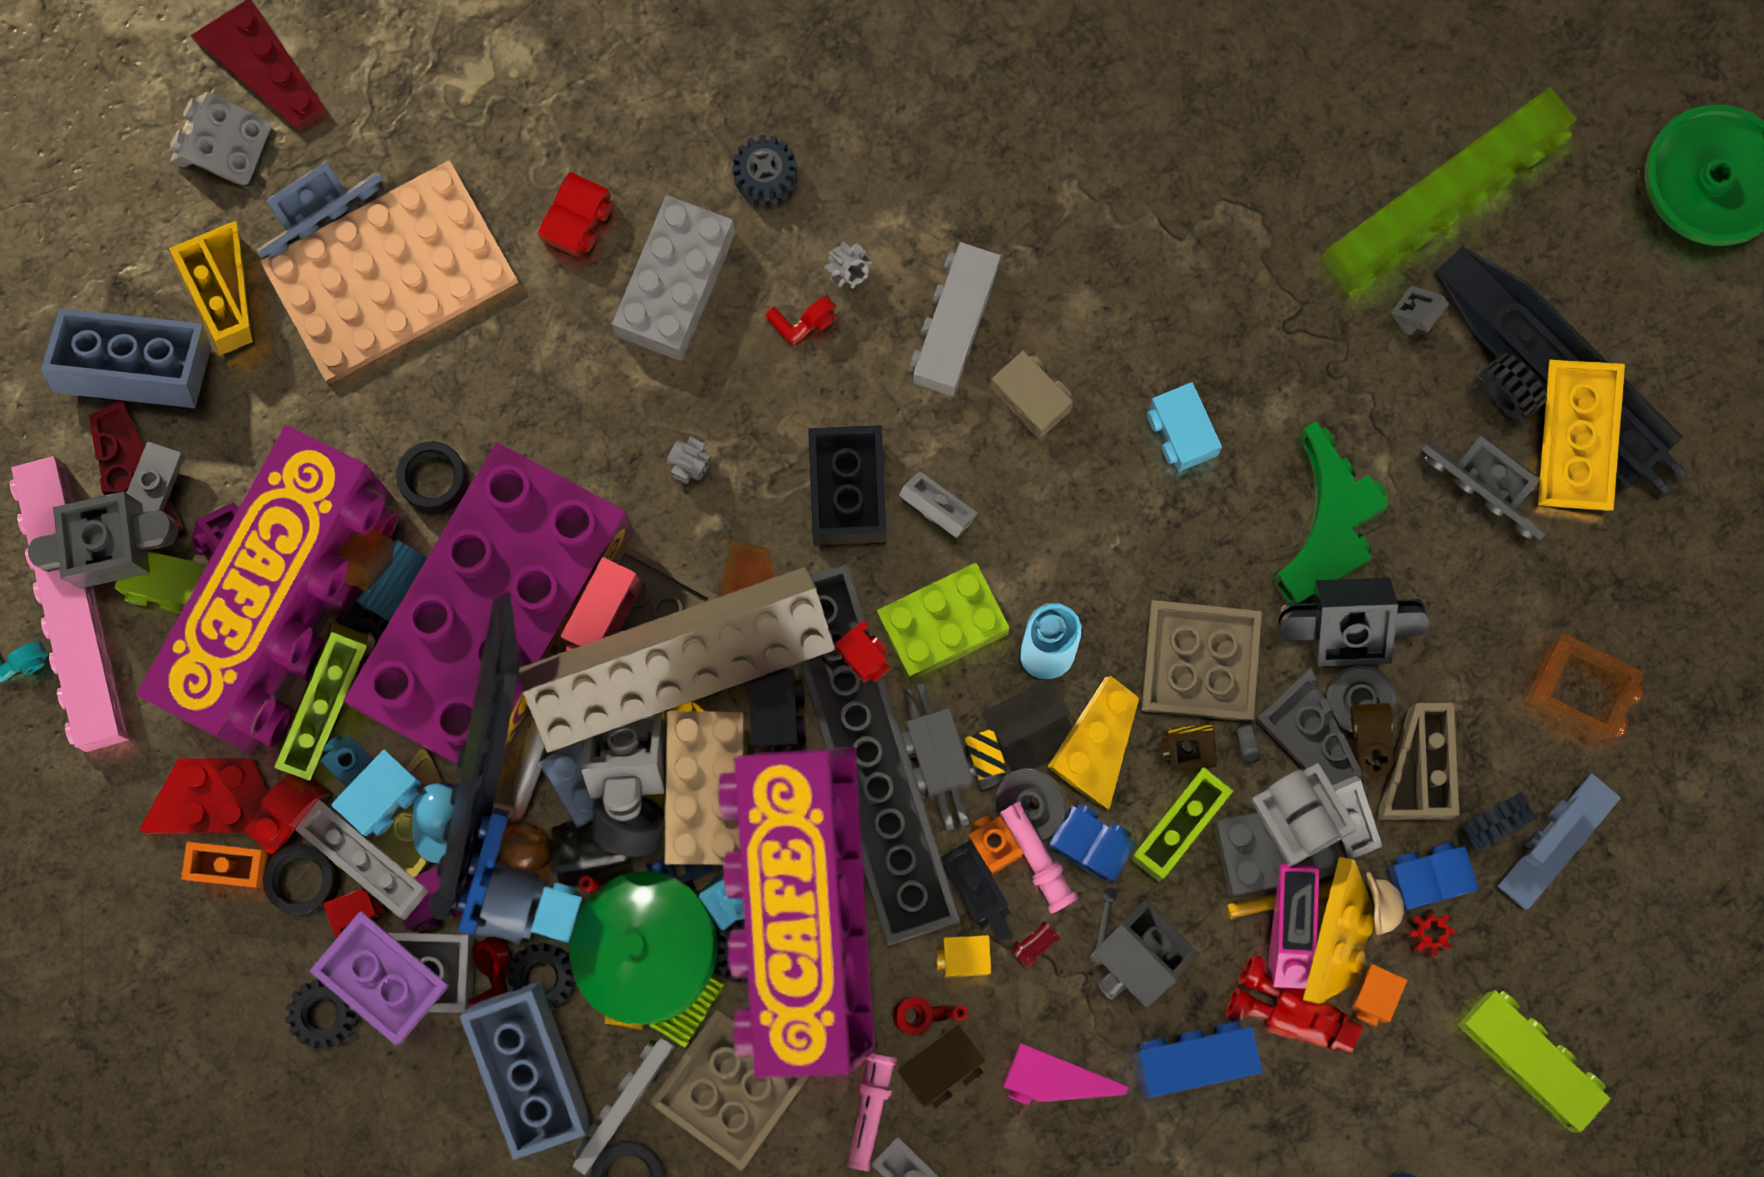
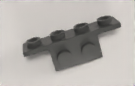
M1483 434L1479 436L1459 462L1430 440L1422 449V451L1428 454L1425 460L1439 471H1443L1446 468L1456 476L1454 482L1470 494L1475 490L1486 499L1484 505L1498 516H1502L1505 513L1516 521L1513 527L1529 539L1534 535L1539 540L1545 535L1547 529L1518 508L1539 482L1540 477Z

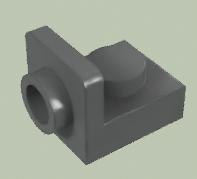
M1410 286L1392 310L1391 315L1405 334L1412 335L1416 329L1429 332L1449 303L1441 294Z

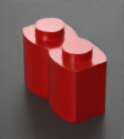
M569 172L558 190L554 203L541 223L538 231L540 240L576 258H580L584 251L589 252L597 237V233L594 232L595 227L600 220L605 221L608 218L613 206V202L610 201L611 195L609 190L575 173Z

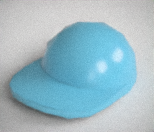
M1059 602L1045 603L1036 608L1029 617L1020 647V660L1023 668L1031 676L1039 679H1053L1062 676L1070 669L1081 639L1082 628L1078 616L1071 608Z
M438 782L430 784L420 791L414 801L412 810L414 847L420 856L429 862L439 863L441 857L446 852L447 842L444 841L443 835L447 822L452 819L454 806L450 804L451 793L454 785L451 783Z

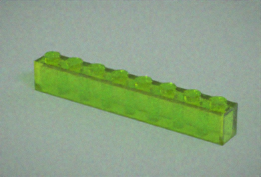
M1549 87L1327 248L1320 261L1346 294L1356 287L1360 291L1377 278L1375 273L1384 266L1387 270H1390L1405 258L1403 253L1413 246L1416 250L1421 248L1432 239V231L1439 226L1446 229L1461 217L1459 212L1469 205L1474 209L1488 198L1489 194L1487 191L1497 185L1501 189L1517 176L1515 173L1517 169L1523 165L1527 168L1532 167L1544 157L1545 154L1542 151L1550 145L1558 148L1573 135L1570 130L1578 119L1554 90Z

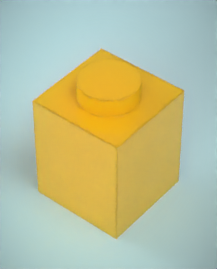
M989 935L943 938V947H936L937 970L944 969L945 978L990 976Z

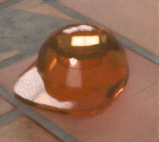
M507 820L497 858L505 865L514 869L524 871L539 870L545 868L551 862L552 840L545 830L532 823L519 824L515 821L510 822V820Z

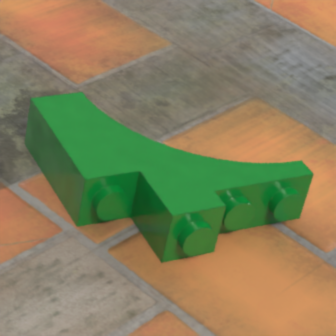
M1317 421L1305 427L1299 436L1307 451L1315 476L1316 509L1314 521L1300 553L1273 578L1274 583L1288 604H1303L1314 598L1315 580L1345 579L1366 566L1372 559L1369 554L1372 550L1366 538L1361 533L1357 535L1354 530L1382 514L1389 506L1386 501L1388 494L1379 481L1374 482L1368 474L1356 482L1354 478L1356 473L1353 466L1346 458L1341 459L1334 448L1336 442L1327 428H1321Z

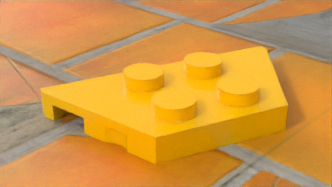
M1343 857L1338 859L1303 998L1305 1001L1322 1003L1357 983L1358 975L1364 969L1366 961L1364 951L1367 939L1374 930L1375 921L1373 914L1375 909L1356 861Z

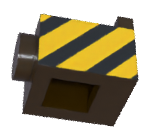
M1214 724L1169 728L1168 738H1162L1163 760L1171 761V771L1202 769L1203 767L1217 768ZM1185 740H1193L1196 743V748L1192 751H1186L1182 747V743Z

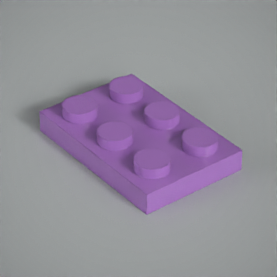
M361 911L309 971L396 1046L403 1042L449 987L444 980Z

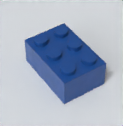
M1238 1021L1213 1027L1215 1035L1207 1037L1204 1036L1202 1029L1176 1035L1178 1043L1167 1045L1166 1038L1139 1043L1141 1051L1134 1052L1132 1055L1142 1098L1156 1097L1263 1073L1253 1028L1242 1029L1241 1022Z

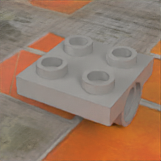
M1319 763L1304 771L1298 770L1283 777L1268 790L1253 797L1251 800L1289 867L1347 837L1358 829Z

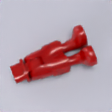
M1253 954L1248 959L1239 976L1238 984L1275 998L1276 1004L1271 1005L1236 987L1232 992L1226 1009L1225 1018L1233 1023L1241 1022L1245 1016H1254L1265 1020L1266 1030L1284 1038H1298L1318 1046L1328 1047L1331 1050H1335L1337 1047L1352 1053L1361 1034L1362 1025L1349 1020V1014L1341 1012L1327 1001L1318 1004L1303 1000L1306 988L1274 987L1272 978L1265 971L1266 962L1263 957Z

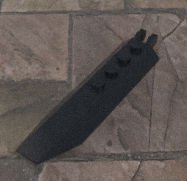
M1461 246L1436 270V273L1473 334L1496 357L1508 353L1510 357L1512 355L1515 356L1518 363L1522 361L1526 365V369L1528 371L1532 370L1535 374L1533 377L1542 383L1540 387L1545 389V396L1547 395L1549 360L1609 363L1527 281L1464 246ZM1624 378L1616 476L1629 488L1644 475L1665 495L1670 490L1668 483L1658 476L1651 467L1661 459L1676 477L1682 479L1688 474L1686 470L1668 453L1683 436Z
M508 591L493 598L466 746L460 751L457 761V769L461 770L459 783H456L450 798V804L454 806L452 819L447 822L443 835L444 841L447 842L445 855L441 857L437 867V877H441L439 889L430 896L431 904L429 905L431 914L441 920L443 918L446 919L452 911L458 908L466 882L473 881L474 875L468 874L473 853H481L485 840L478 838L484 815L491 817L520 672L511 595Z

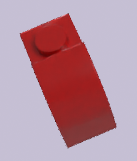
M289 774L279 781L260 802L263 806L244 832L273 855L283 847L295 831L297 825L318 800L325 803L332 793L313 777L308 781Z

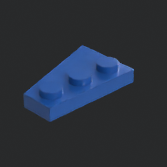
M495 807L491 817L485 815L483 817L478 838L485 840L481 853H473L468 874L474 875L471 888L463 889L458 910L463 912L458 929L459 932L473 935L478 925L510 811Z

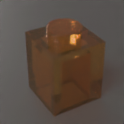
M371 529L366 535L355 531L337 552V556L349 562V569L344 582L368 592L392 564L394 540L374 529Z

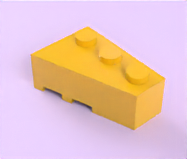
M237 220L170 247L169 251L173 264L218 355L221 356L253 342Z

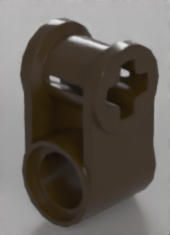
M1390 703L1351 706V727L1356 760L1362 770L1369 776H1384L1390 772L1394 761L1392 745L1393 719ZM1372 750H1377L1383 756L1377 758L1376 765H1371L1368 759H1366L1372 756Z

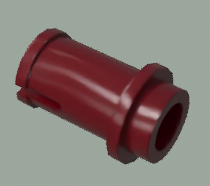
M1043 921L1021 943L1016 941L1014 943L1015 948L1011 953L1026 969L1030 964L1035 966L1037 964L1035 960L1055 942H1058L1060 938L1053 928Z

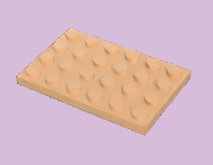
M450 160L324 226L308 237L296 241L277 257L271 259L268 256L260 261L328 385L518 283L517 278Z

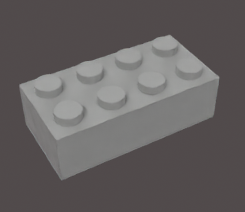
M668 195L665 196L612 322L616 337L683 362L736 234L733 219Z

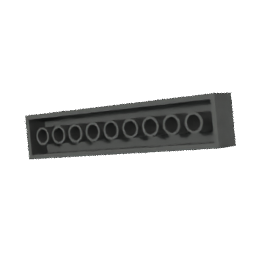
M848 564L810 575L817 591L833 645L861 621H865ZM836 650L800 662L826 749L856 747L863 868L887 946L959 924L960 919L884 678L882 677L877 682L870 679L864 684Z

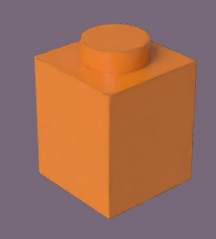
M1373 964L1368 965L1363 971L1348 1008L1357 1011V1019L1377 1027L1378 1022L1388 1023L1392 1019L1407 980Z

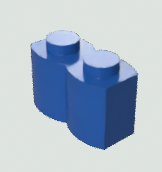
M1080 804L1078 808L1071 805L1047 847L1101 880L1113 884L1136 845L1130 839L1132 833L1115 823H1112L1111 827L1097 820L1100 815L1086 805Z
M1453 842L1431 848L1433 853L1431 856L1419 858L1418 852L1396 858L1397 865L1388 868L1393 885L1401 892L1404 900V911L1479 890L1465 846L1455 848Z

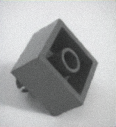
M1147 899L1093 952L1111 971L1098 983L1102 993L1106 997L1115 1000L1127 988L1146 1008L1161 996L1200 954Z

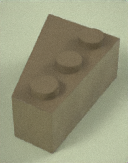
M1416 703L1408 709L1376 820H1451L1459 816L1454 703Z

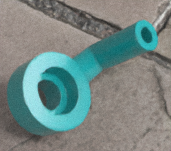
M34 641L17 648L7 656L8 661L4 664L0 658V682L6 681L20 671L24 675H28L41 669L45 665L43 660L48 656L42 642Z

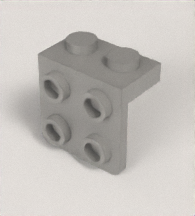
M209 92L200 95L195 100L190 99L183 113V118L187 120L183 131H177L170 145V150L174 152L170 162L182 168L193 163L240 186L248 184L269 134L270 123Z

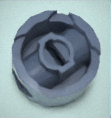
M496 861L494 872L500 875H491L479 917L481 918L480 922L486 923V925L478 924L475 935L486 938L496 937L520 946L521 940L529 942L535 917L528 915L532 904L539 905L546 881L539 879L540 873L520 870Z

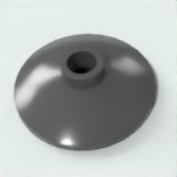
M1021 768L1008 774L1000 783L996 793V808L999 816V812L1020 801L1041 840H1045L1055 834L1065 818L1066 803L1061 788L1051 776L1039 769ZM1033 796H1035L1038 799L1040 807L1036 806L1033 803Z

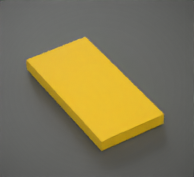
M1549 360L1538 506L1614 510L1625 364Z

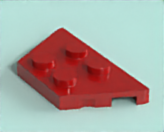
M178 758L140 827V833L246 834L244 830L263 805L260 802L270 791L264 783L262 772L256 760L253 758Z

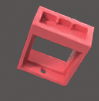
M602 557L560 636L567 645L566 651L621 631L643 589L635 572Z

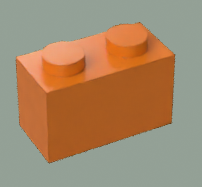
M186 842L181 880L264 888V870L272 855L266 850Z

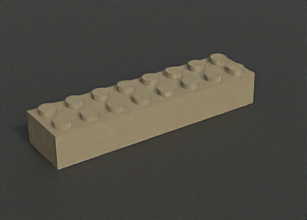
M806 567L523 666L520 668L519 677L523 693L548 753L835 650L816 588Z

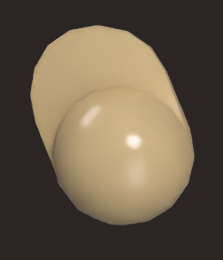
M1368 872L1366 873L1367 883L1370 887L1375 908L1376 935H1381L1392 931L1400 924L1404 915V900L1401 892L1392 883L1382 879H1375Z

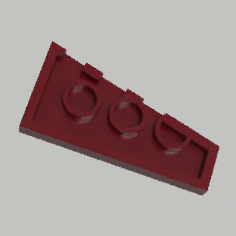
M252 0L243 1L190 35L199 46L208 51L215 60L231 71L246 87L262 98L270 108L297 131L327 113L325 107Z
M119 400L89 415L95 456L99 462L101 474V491L104 496L123 491L127 493L146 446L127 404L123 400ZM169 497L163 512L176 521L179 532L184 528Z

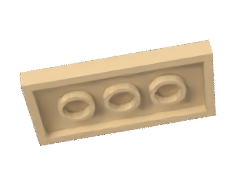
M666 712L664 864L724 865L726 852L740 851L738 819H723L719 806L718 788L722 773L735 772L734 757L743 756V712Z

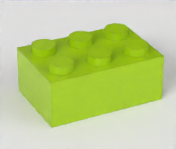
M977 562L876 610L877 620L909 683L1007 636L1009 632V626Z

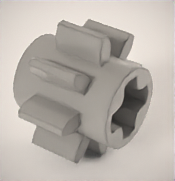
M842 242L841 246L829 251L828 264L824 268L832 275L831 280L839 287L847 283L851 288H855L856 284L867 279L868 266L872 264V261L865 256L866 250L857 243L851 248L847 243Z
M691 436L687 444L678 440L672 447L666 462L668 466L673 468L671 471L672 477L685 484L689 483L691 477L700 481L711 461V456L705 453L707 449L705 447L706 444Z

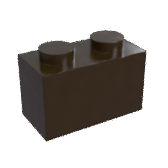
M956 1025L898 1069L897 1072L924 1108L931 1104L934 1109H937L953 1096L949 1089L959 1081H962L967 1086L984 1073L979 1066L986 1061L961 1027Z

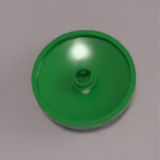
M1705 105L1683 112L1662 129L1647 155L1645 185L1655 211L1670 228L1692 241L1713 246H1729L1743 243L1764 232V120L1738 107Z
M637 871L627 873L602 885L581 908L570 938L569 956L572 974L585 999L605 1016L634 1025L661 1023L687 1010L707 987L717 960V931L714 919L700 900L699 894L686 883L659 872Z

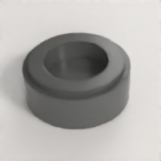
M1251 725L1238 728L1237 735L1245 763L1250 764L1261 761Z

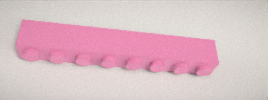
M55 456L11 467L14 479L9 482L13 498L19 501L22 513L17 515L18 525L22 534L27 535L28 544L30 545L34 538L56 533L53 507L74 503L65 464ZM29 548L25 549L27 563L30 569L35 571L37 583L33 584L34 595L40 605L42 604L45 617L41 618L42 630L45 637L50 639L53 652L49 653L50 665L53 672L58 674L61 687L57 688V697L62 709L67 711L69 723L65 724V732L71 745L74 744L77 749L88 752L128 741V733L94 587L90 586L79 589L61 579L60 570L52 572L43 571L34 566L28 556Z

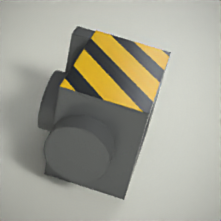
M990 729L960 739L963 751L966 750L967 753L965 758L971 776H975L980 789L991 788L1002 783L1000 777L1006 776L1007 768L994 730Z

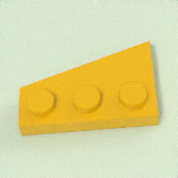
M1112 676L1104 678L1047 766V768L1102 810L1110 809L1139 697Z

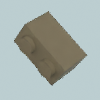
M1022 350L991 378L990 389L1040 440L1071 411L1073 401L1070 398L1072 394L1062 382L1057 381L1054 383L1046 374L1047 368L1035 355L1029 357Z

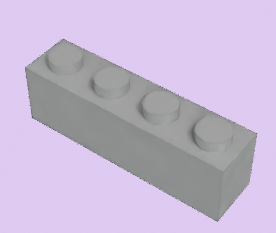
M959 242L956 253L949 252L943 272L948 273L945 285L938 284L932 300V305L937 306L933 318L926 317L920 337L925 339L921 351H914L909 365V371L914 372L913 384L954 397L1000 266L1001 255Z

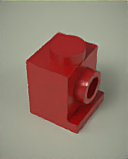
M863 620L834 645L836 652L865 684L870 679L877 682L892 667L887 663V658L884 656L888 650L874 634L870 638L866 635L869 632V628Z
M364 887L323 903L336 939L360 911L373 921L383 918L382 915L387 913L386 906Z

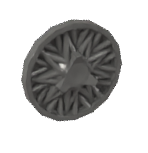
M1367 665L1351 666L1340 671L1330 682L1326 693V700L1332 710L1331 713L1336 724L1343 730L1351 733V706L1390 703L1392 715L1396 706L1395 690L1390 679L1380 670Z

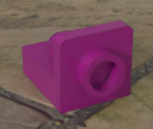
M234 502L197 519L195 522L191 541L196 552L201 556L204 555L208 561L212 558L239 509Z

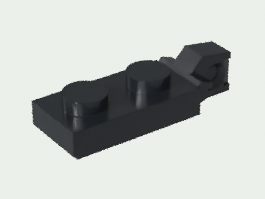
M969 840L941 856L943 869L974 923L978 924L982 932L990 928L999 944L1012 938L1013 934L1004 920L1011 915L1008 909L1009 904L972 841Z

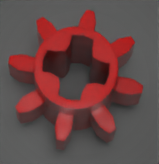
M1428 909L1425 912L1426 920L1423 921L1418 916L1411 918L1412 923L1416 927L1414 931L1407 933L1406 936L1414 937L1417 942L1414 948L1415 952L1428 948L1430 957H1435L1438 954L1437 946L1445 950L1452 948L1447 939L1449 935L1457 931L1453 928L1449 929L1445 923L1448 920V914L1434 918L1433 910ZM1430 926L1431 929L1438 930L1439 937L1433 938V940L1431 937L1424 935V929L1430 928Z

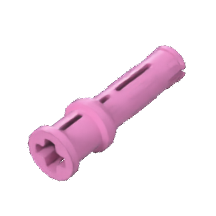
M1019 801L999 812L1017 844L1024 852V856L1034 872L1032 882L1034 886L1040 887L1050 905L1048 907L1050 914L1080 898L1077 892H1072L1062 874L1064 870L1062 865H1059L1058 862L1054 863L1021 806V802Z
M873 1053L867 1058L863 1082L858 1083V1093L862 1094L848 1161L845 1165L862 1171H870V1163L884 1099L888 1100L889 1096H891L892 1090L889 1089L892 1070L893 1066L897 1065L899 1061L898 1058Z

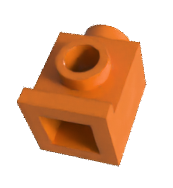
M988 814L971 824L974 831L968 834V839L974 844L991 875L1023 857L1024 852L1017 844L1001 815L993 820L991 815ZM992 834L998 835L1001 838V845L997 848H992L987 843V838Z

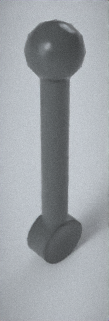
M1106 888L1102 893L1105 903L1096 948L1106 938L1111 906L1117 899V892L1113 888ZM1093 953L1091 954V962L1094 965L1103 964Z

